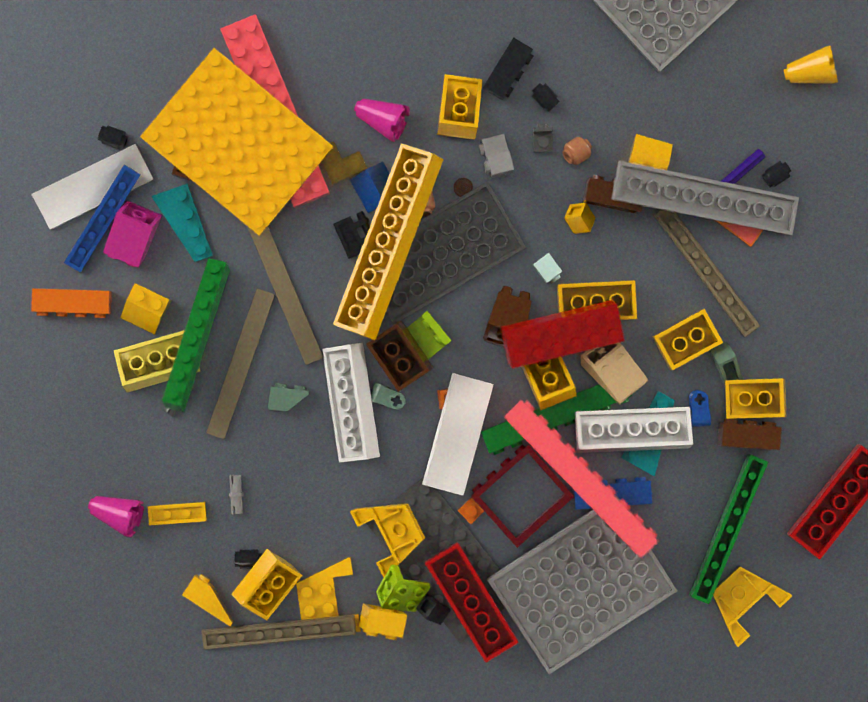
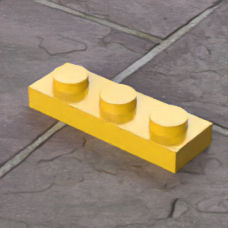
M206 502L147 506L149 525L207 521Z

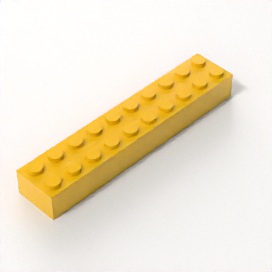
M401 143L333 325L376 340L444 159L433 153Z

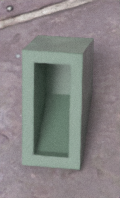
M728 342L710 350L713 362L724 386L725 380H743L736 355Z

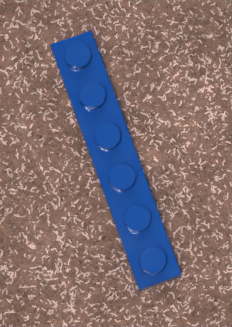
M125 164L123 165L64 261L65 264L81 273L116 216V213L140 177V173Z

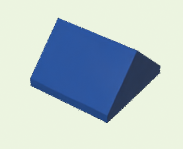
M384 162L369 167L350 179L368 214L377 209L390 175Z

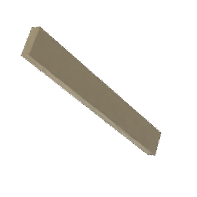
M659 210L653 216L743 337H747L759 328V323L677 213L666 210Z
M248 227L305 365L322 359V352L269 227L260 236Z
M256 289L211 417L207 434L222 439L226 437L275 294Z
M355 615L202 629L204 650L349 636L356 635L357 632Z

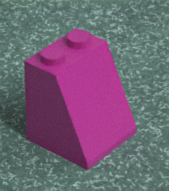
M127 200L116 213L103 253L112 259L122 260L131 267H139L145 259L162 215Z

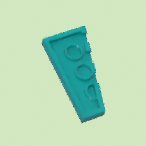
M188 184L151 196L194 262L213 256Z
M657 391L648 409L673 408L675 400ZM662 449L624 451L621 458L655 477Z

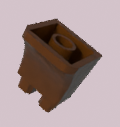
M503 286L502 290L498 292L483 336L484 341L504 347L500 327L528 320L532 302L529 292L520 291L519 297L512 295L513 289L511 287Z

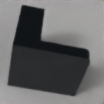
M427 593L416 608L426 620L439 625L443 623L451 611L449 607L439 604L432 595Z

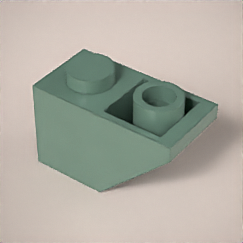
M275 383V386H270L268 409L287 412L307 397L310 391L306 390L305 386L294 385V389L286 388L287 384Z

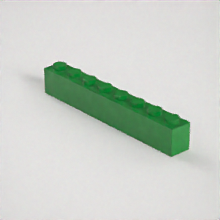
M208 258L162 398V403L166 408L181 412L185 411L230 273L227 262Z
M600 384L577 392L576 397L543 410L537 408L533 413L537 417L541 415L548 422L546 426L552 431L553 429L558 430L557 426L564 424L566 427L576 423V411L609 410L616 401ZM627 398L621 404L629 402V399ZM507 421L481 431L488 452H493L494 455L504 452V447L509 445L512 448L517 447L524 440Z
M747 454L689 593V596L710 604L766 470L768 461Z

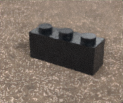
M513 37L483 89L502 101L504 97L509 98L514 89L511 87L515 80L518 82L524 73L521 70L524 64L529 65L534 57L531 54L533 49Z

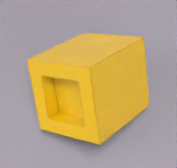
M587 203L570 204L564 217L574 234L591 232L595 222V216Z

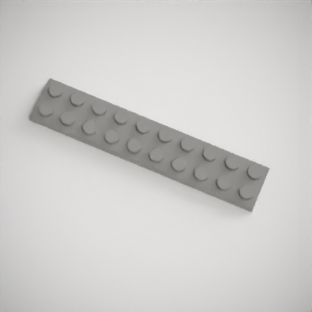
M618 161L611 200L785 235H793L799 197Z

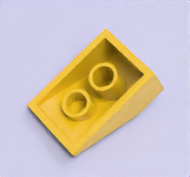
M444 75L437 135L475 140L479 121L482 79Z
M784 378L725 380L726 419L786 417Z

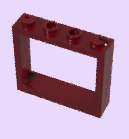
M522 444L514 451L516 455L512 459L506 458L500 464L502 468L497 472L493 470L486 476L487 481L483 485L478 483L471 490L473 492L471 497L517 548L575 497L528 444L526 446ZM526 454H529L564 494L515 537L479 496Z

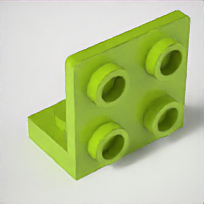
M428 311L407 327L428 360L451 342V339Z
M391 565L376 593L381 608L416 612L417 606L431 586L427 582L403 579L399 566Z

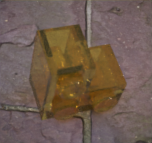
M334 141L330 143L334 147L322 160L333 186L367 169L360 151L341 158Z

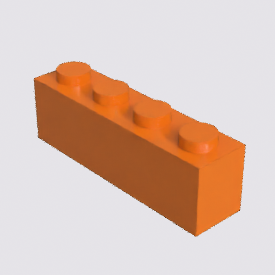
M32 288L31 311L37 312V316H48V312L56 313V316L67 317L68 313H75V317H87V314H94V318H106V314H111L112 291Z

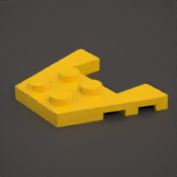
M408 503L355 508L350 511L357 527L374 519L392 555L376 562L383 578L391 565H399L425 539Z
M347 557L296 583L301 620L339 616L333 577L353 575L351 557ZM353 614L355 615L356 632H361V627L358 626L359 614Z
M740 566L716 587L713 594L737 647L751 636L737 620L757 601L767 594L781 608L792 597L790 593Z

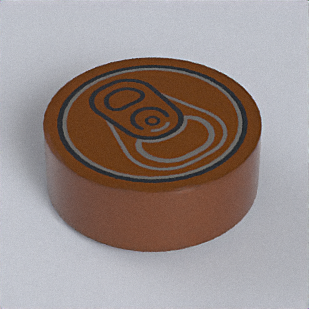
M460 178L454 183V192L459 197L473 190V185L467 178Z

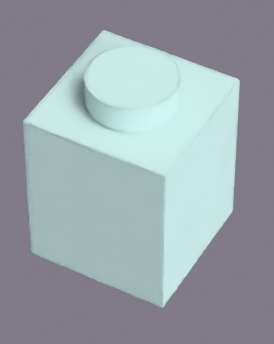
M549 253L533 264V267L545 283L550 281L553 284L561 278L559 274L562 270Z

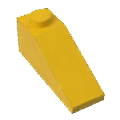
M196 574L182 596L228 626H231L234 621L214 586L209 583L210 579L203 574H200V576Z

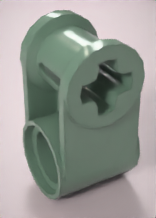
M374 383L371 391L372 402L397 410L402 409L406 405V397L402 393L382 384ZM399 395L402 404L394 406L395 402L392 399L397 398Z

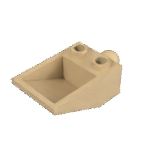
M621 343L587 350L581 355V366L619 405L648 382V378Z

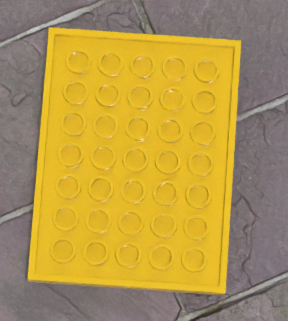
M215 48L211 50L140 136V138L259 236L334 147Z

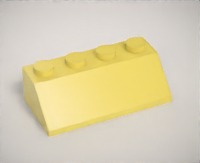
M185 330L114 350L121 383L126 392L169 380Z

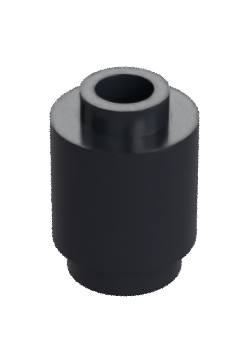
M539 83L532 90L534 93L532 97L548 112L560 102L557 99L558 96L546 83L544 85Z
M102 126L98 140L102 141L101 143L120 150L121 147H125L128 136H125L126 132L120 129Z
M779 161L765 170L762 177L769 188L772 186L776 187L790 177L791 169L786 162L782 163Z
M240 549V551H235V567L251 569L262 556V553H259L258 549Z

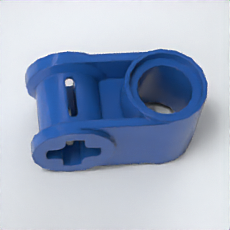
M694 390L689 395L692 427L711 425L709 398L705 392L700 390ZM698 394L699 396L703 397V399L699 401V404L698 402L694 401V398H697Z

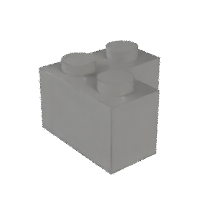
M501 134L482 139L479 149L481 156L485 155L486 161L483 163L486 175L490 174V178L513 173L514 166L510 151H508L505 135Z

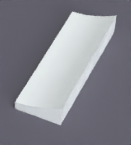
M134 144L32 193L31 195L49 229L52 230L97 208L124 164L141 174L131 191L153 181L154 178L139 147Z
M363 343L322 349L339 463L380 457Z
M452 373L422 482L423 485L464 495L494 384Z
M690 407L575 412L576 453L685 449L693 445Z

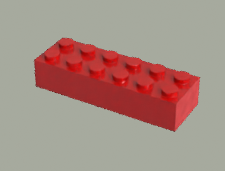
M613 300L500 327L507 361L512 369L625 341L618 305Z
M859 444L854 447L786 533L819 560L868 500V450Z
M458 541L425 561L427 568L485 663L519 643Z

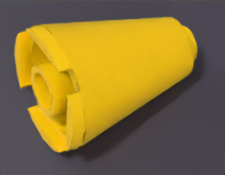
M831 45L787 64V68L784 69L785 79L790 80V83H838Z

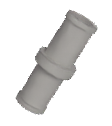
M229 475L231 514H243L242 496H244V492H242L241 475Z

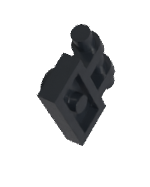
M363 211L356 214L359 221L353 223L351 216L333 224L348 259L360 254L366 238H360L357 228L362 227L365 236H367L370 228L368 224L370 221L368 217H365Z

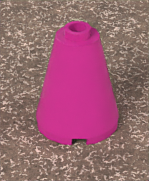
M364 98L361 101H357L354 108L358 118L392 142H395V139L398 140L407 124L405 122V115L409 117L410 108L406 105Z
M96 496L88 504L91 515L128 538H131L136 533L133 529L135 526L139 527L144 513V506H141L143 502L139 500Z

